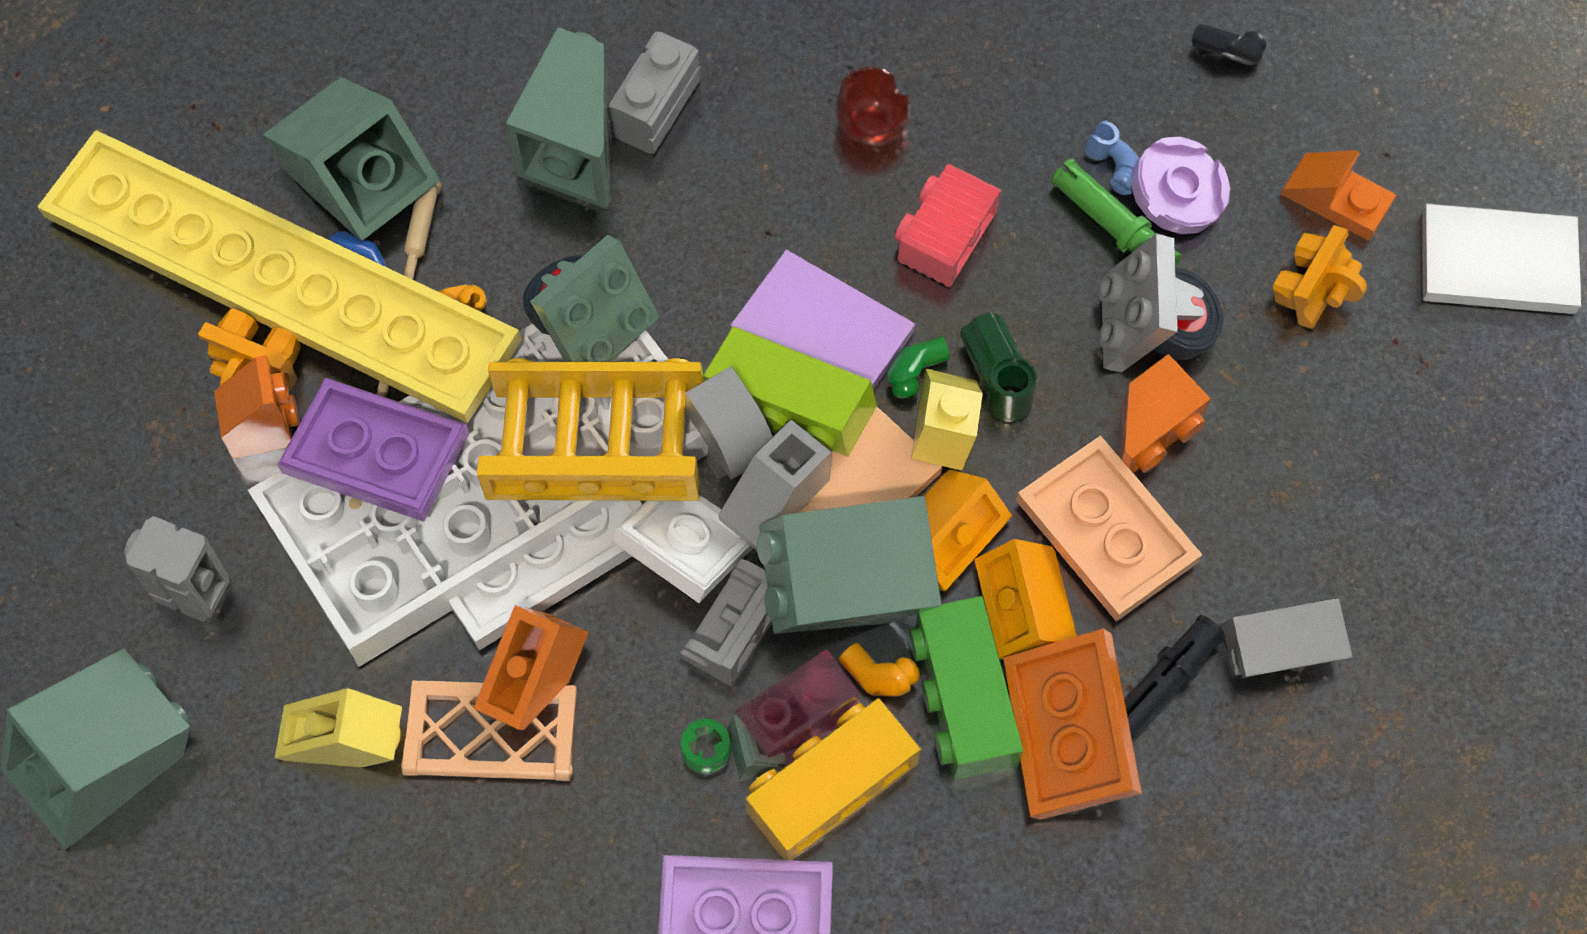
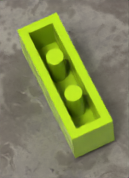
M734 326L703 375L704 380L707 381L731 366L756 402L771 432L777 434L792 420L829 451L832 450L849 457L877 408L871 380Z

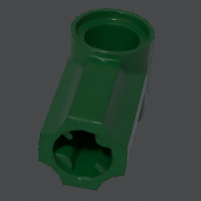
M989 312L974 317L968 325L961 328L960 337L987 392L986 403L988 410L999 420L1007 422L1019 421L1026 417L1031 410L1037 381L1036 370L1030 362L1023 359L1002 315H994ZM1009 385L1015 386L1019 388L1021 392L1010 393L1006 392L1001 387Z

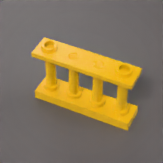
M514 358L506 362H489L488 373L496 397L506 398L501 452L496 456L478 457L477 477L486 500L699 501L700 478L696 457L683 455L685 393L704 382L701 362H689L679 358L668 359L664 362H531L522 358ZM528 398H559L554 453L549 456L522 455ZM580 398H612L608 453L603 456L576 455ZM633 398H665L661 453L657 456L629 455Z

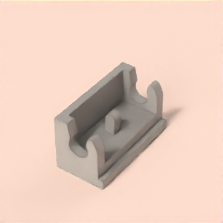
M740 559L698 629L680 653L681 659L731 687L772 623V619L768 617L765 609L764 599L767 581L764 569L747 560Z
M1339 598L1232 617L1221 624V629L1226 636L1225 641L1233 673L1235 676L1242 675V678L1352 658Z

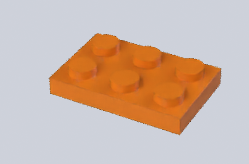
M1099 629L1003 657L1011 706L1023 747L1021 766L1030 817L1042 820L1142 794L1112 633L1105 629Z

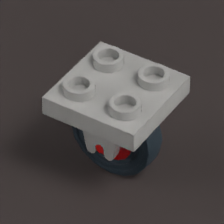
M1155 234L1101 277L1098 295L1102 302L1103 326L1099 339L1100 345L1103 348L1104 369L1123 372L1153 349L1164 356L1169 354L1173 359L1188 360L1211 348L1222 332L1223 313L1219 299L1211 286L1199 275L1184 268H1175L1174 238Z

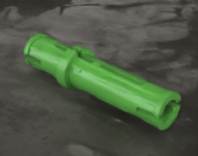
M1069 159L1063 163L1064 167L1068 169L1067 172L1059 167L1054 173L1051 183L1117 240V247L1124 254L1134 252L1156 234L1151 230V222L1144 216L1137 218L1079 167L1075 160ZM1175 251V268L1182 258L1178 251Z

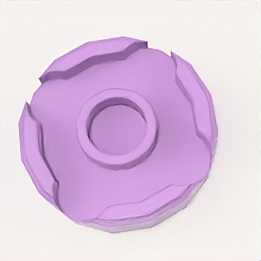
M1183 137L1162 138L1147 148L1134 165L1131 187L1135 201L1143 213L1162 229L1179 234L1199 233L1212 225L1228 205L1230 184L1225 168L1220 161L1216 159L1214 162L1205 153L1208 149L1200 143Z

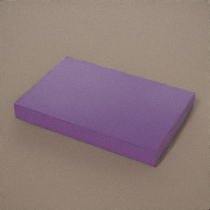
M325 378L277 465L282 474L424 522L470 433L467 424Z

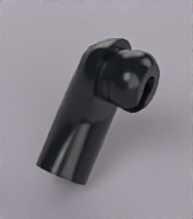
M1199 24L1192 35L1193 47L1223 56L1246 66L1258 63L1263 58V52L1267 48L1265 37L1257 31H1248L1242 36L1205 24Z

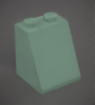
M559 27L557 28L506 122V128L516 176L607 209L611 201V132L609 124L611 120L609 119L607 108L611 102L604 44L598 42L591 35L583 32L573 33Z
M342 77L338 78L262 135L288 175L362 241L441 181L391 99Z
M925 496L786 514L759 526L760 534L757 540V553L759 560L765 567L767 590L764 602L766 613L772 619L774 634L889 624L942 606Z
M125 648L7 709L0 770L65 850L78 842L184 756L190 731L189 720L182 707L176 702L170 703L157 688L155 678L149 668L143 663L137 664Z

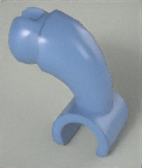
M1102 121L1096 126L1093 135L1088 138L1085 144V153L1095 160H1104L1110 155L1115 161V173L1110 180L1112 188L1121 195L1132 194V171L1139 158L1130 146L1119 139L1117 127L1109 121Z

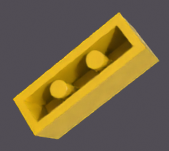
M879 698L866 708L862 703L850 708L838 719L836 725L839 728L823 740L819 736L809 739L795 751L792 756L795 760L793 763L779 773L775 769L765 772L748 788L751 794L746 797V813L783 860H794L918 765L920 747Z

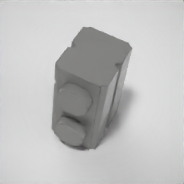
M655 31L645 47V52L640 54L607 107L608 116L611 120L609 123L611 135L642 151L654 154L700 81V67L698 66L699 50L665 33Z
M152 516L146 519L141 529H137L131 534L124 550L126 564L155 603L173 610L179 608L183 614L203 622L211 618L230 581L227 571L205 536L183 527L178 530L175 524Z

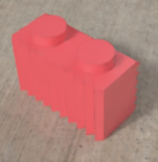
M947 164L940 177L931 175L925 183L919 197V202L922 204L915 216L907 213L902 219L895 234V240L899 242L898 261L901 264H907L910 269H916L919 273H924L928 278H934L937 282H942L946 287H951L999 209L1002 190Z

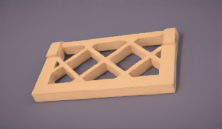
M412 680L403 761L401 763L403 775L570 781L573 773L572 749L577 698L576 686H565L549 703L559 704L558 717L549 725L544 727L537 718L531 722L539 733L515 753L497 733L506 724L496 720L489 725L473 709L472 705L476 702L483 683ZM428 700L459 702L456 707L436 723L427 715ZM467 710L484 731L462 750H459L442 730ZM427 724L429 729L425 732V726ZM557 730L555 738L552 733ZM437 735L454 756L450 760L422 759L423 746ZM490 737L510 757L505 762L473 761L467 759L471 753ZM545 739L555 748L554 763L522 761L527 754Z

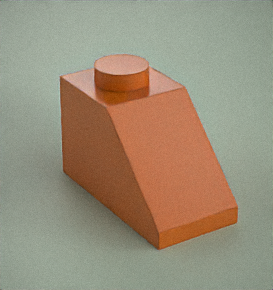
M514 605L473 709L518 730H524L569 683L589 631L546 612Z

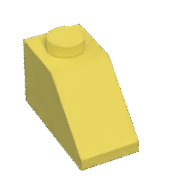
M929 369L925 370L912 448V460L963 470L977 437L982 391L976 380Z
M349 688L286 704L283 709L274 758L283 761L359 768L393 761L401 736L399 724L402 706Z

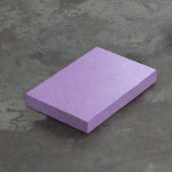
M787 249L730 325V330L733 326L869 379L872 382L873 390L891 366L897 353L904 348L915 332V323Z
M663 855L658 934H830L833 862Z

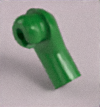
M940 336L905 347L897 353L887 371V383H892V392L895 397L907 398L916 395L920 390V384L916 377L920 374L922 368L950 360L949 349L944 337Z

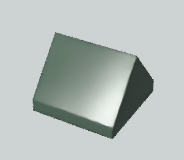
M737 713L732 717L727 731L730 737L739 781L760 777L771 769L780 772L787 767L776 719L773 716Z

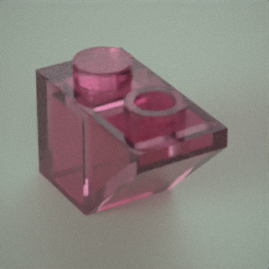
M826 649L738 708L736 715L767 758L799 748L815 736L821 738L837 727L838 719L859 703L860 692Z

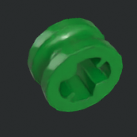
M707 718L696 720L689 724L682 733L681 750L683 760L695 772L703 774L717 772L726 765L730 758L731 742L729 733L716 720ZM708 734L709 741H712L714 737L719 739L720 742L715 745V755L713 757L703 758L702 751L697 756L693 754L692 750L697 747V737L700 735Z

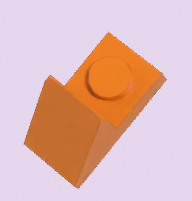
M1355 150L1305 153L1281 192V195L1368 241L1371 240L1396 197L1395 193L1352 171L1360 152Z

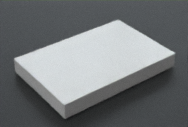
M1426 204L1422 211L1423 301L1576 314L1581 307L1578 217Z

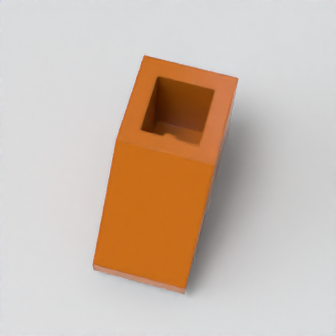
M1169 354L1129 383L1122 404L1119 457L1132 473L1139 468L1143 473L1148 472L1167 454L1165 448L1177 439L1182 443L1189 441L1206 424L1203 417L1211 398Z
M266 355L255 357L214 391L221 439L232 459L287 448L293 437L292 427L299 426L300 424L298 407L294 395H289L284 373L275 374Z

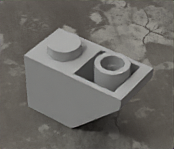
M790 420L754 455L718 515L719 520L757 551L760 525L781 515L798 513L830 481L831 451Z

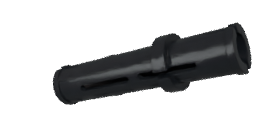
M1199 615L1193 625L1172 647L1165 646L1158 653V663L1124 698L1131 739L1156 715L1159 709L1182 684L1190 685L1198 675L1196 669L1225 640V633L1213 620L1204 615Z

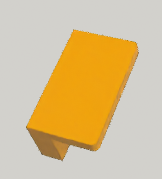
M954 470L946 471L924 495L938 586L943 591L950 587L1012 517V514L986 478Z
M1012 539L974 559L999 659L1004 660L1003 657L1077 636L1056 552L1052 546Z

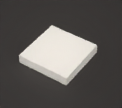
M701 495L699 496V501H646L616 529L611 541L698 603L737 565L740 559H743L753 549L719 520L718 515L721 509Z

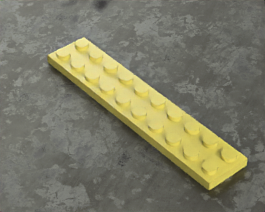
M97 130L94 131L38 205V209L45 218L227 307L247 313L256 321L271 328L280 327L294 334L299 342L466 423L470 421L492 387L488 373L489 362L508 361L522 341L519 330Z

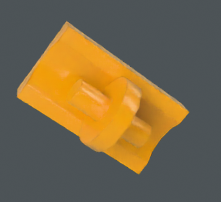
M1333 225L1327 237L1303 233L1296 245L1294 257L1296 265L1308 268L1305 275L1287 270L1281 271L1273 284L1275 302L1296 310L1298 324L1313 329L1327 304L1339 308L1343 301H1359L1367 291L1366 281L1359 274L1362 264L1352 259V254L1345 247L1344 242L1349 235L1346 228Z
M231 308L217 326L207 322L204 323L198 336L200 339L208 342L207 354L215 360L210 367V373L221 378L220 386L255 357L266 355L274 373H284L288 390L291 392L298 380L292 366L301 348L294 334L280 327H273L263 345L252 342L251 340L259 328L257 322L247 313L235 308Z

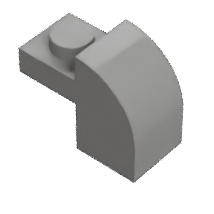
M730 366L685 393V413L708 445L707 464L718 480L726 475L732 480L738 475L743 474L754 455L773 437L759 407L733 368Z

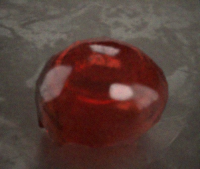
M867 66L852 70L843 79L839 89L835 112L841 128L848 136L864 146L877 147L897 140L906 130L910 117V107L908 106L910 98L908 94L902 95L895 85V76L892 72Z

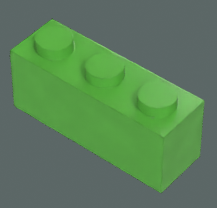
M983 596L941 604L942 606L919 613L917 615L916 628L909 629V639L915 661L924 660L928 679L922 680V692L928 713L937 711L942 731L935 732L934 736L941 765L950 764L954 780L1018 767L1023 754V747Z

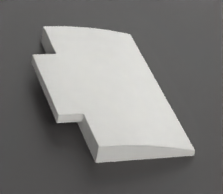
M533 324L519 331L522 341L510 359L522 358L531 362H564L550 335L541 333ZM645 330L610 362H664L668 358ZM493 385L468 423L410 395L399 401L467 424L470 433L424 522L362 501V506L359 509H351L349 501L353 497L282 474L281 471L248 489L254 502L358 667L452 610L478 650L483 649L502 637L514 605L544 611L632 557L611 541L616 529L642 506L640 501L486 500L477 477L478 457L496 456L501 452L506 398H497ZM528 398L522 455L549 456L554 453L559 398ZM580 398L576 444L577 456H603L608 453L612 398ZM633 398L629 455L657 456L661 453L665 398ZM685 413L683 455L695 456L697 461L707 455L708 445Z

